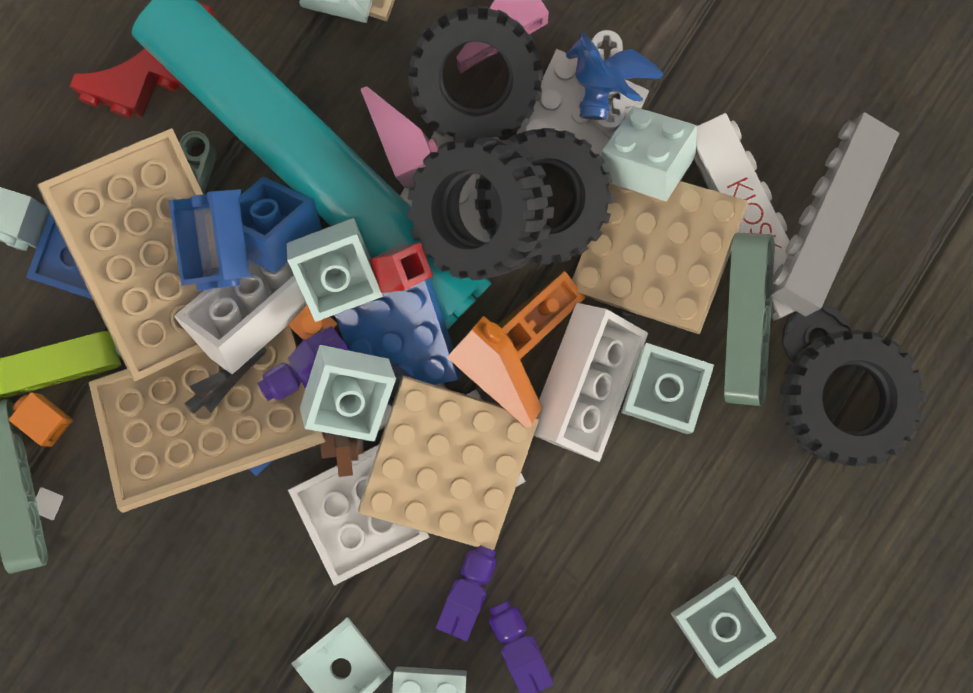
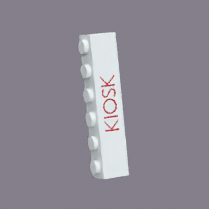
M725 113L697 126L696 156L694 160L708 189L747 200L749 205L738 233L773 235L775 242L774 275L778 267L785 263L789 255L785 253L786 247L790 242L785 233L787 225L783 216L779 212L775 213L770 203L772 195L767 184L764 181L760 182L755 173L757 169L755 159L749 151L745 152L740 142L742 135L738 125L734 120L730 121ZM772 298L771 317L773 321L795 312L792 308Z

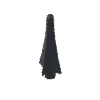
M263 347L233 374L223 369L189 386L195 395L184 403L187 409L194 414L205 406L212 413L240 378L265 355L266 348Z

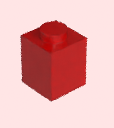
M420 242L397 246L369 259L382 293L404 291L433 277Z

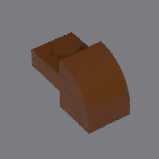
M323 432L326 442L320 444L322 459L336 457L339 477L352 476V461H357L358 454L364 453L363 439Z

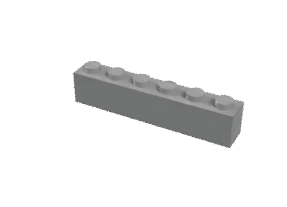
M865 112L854 121L848 120L843 125L838 135L841 142L838 148H835L826 160L825 166L828 167L825 176L818 180L812 191V195L815 196L812 205H809L804 210L799 219V224L802 225L798 235L796 234L792 237L786 247L785 253L789 255L785 263L781 264L773 275L772 283L775 285L770 294L772 298L804 316H808L822 308L899 132Z

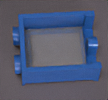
M241 189L212 191L203 195H194L187 199L169 200L181 286L196 284L197 291L238 286L240 285L239 278L253 276V273L248 272L247 251L240 203H238Z

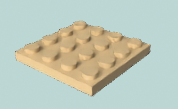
M679 181L666 202L610 183L608 186L609 193H614L613 203L608 204L607 213H610L611 216L608 224L603 223L600 228L603 234L596 242L591 241L587 245L589 249L582 253L572 279L578 287V293L583 294L587 298L700 334L730 256L733 237L735 233L739 232L749 205L747 200Z
M402 375L358 507V512L475 547L481 545L494 550L539 419L536 418L527 429L501 405Z

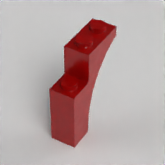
M201 4L215 19H217L210 6ZM146 49L130 60L111 69L94 73L74 74L70 87L80 95L78 98L80 101L94 107H98L100 103L110 106L111 112L125 118H130L131 114L143 118L156 82L158 86L172 92H176L177 88L189 91Z

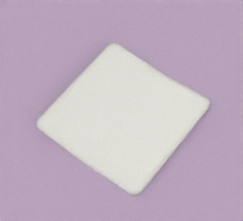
M41 487L36 496L39 515L54 520L63 496Z

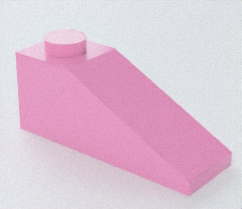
M494 0L490 6V9H499L507 13L514 20H517L524 26L528 34L548 24L549 12L542 0ZM482 42L466 43L456 57L457 68L460 73H463L499 51L491 45Z
M367 86L361 88L395 177L405 188L416 184L413 176L417 168L426 167L423 159L430 152H438L439 145L435 138L429 140L419 127Z

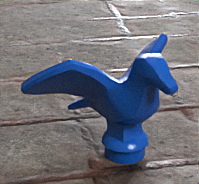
M585 32L580 33V39L566 53V58L568 59L578 58L575 76L579 84L585 88V96L578 107L580 108L579 117L584 119L607 120L608 111L611 109L608 104L610 92H620L633 101H642L643 98L628 86L625 79H661L663 76V72L656 65L632 49L620 51L603 61L594 42L590 40Z

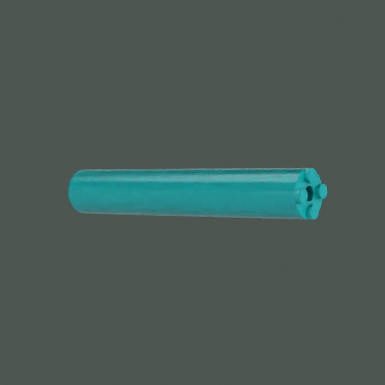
M152 0L145 7L133 25L132 37L292 190L313 199L318 215L330 226L354 218L371 258L397 246L421 243L420 240L414 241L411 230L415 228L413 219L408 220L407 209H412V207L196 0ZM433 257L427 258L433 277L430 279L448 330L457 320L453 314L459 318L476 301L472 294L478 298L492 283L487 278L471 280L469 277L464 279L452 277L450 270L442 272L434 266L433 262L435 259Z

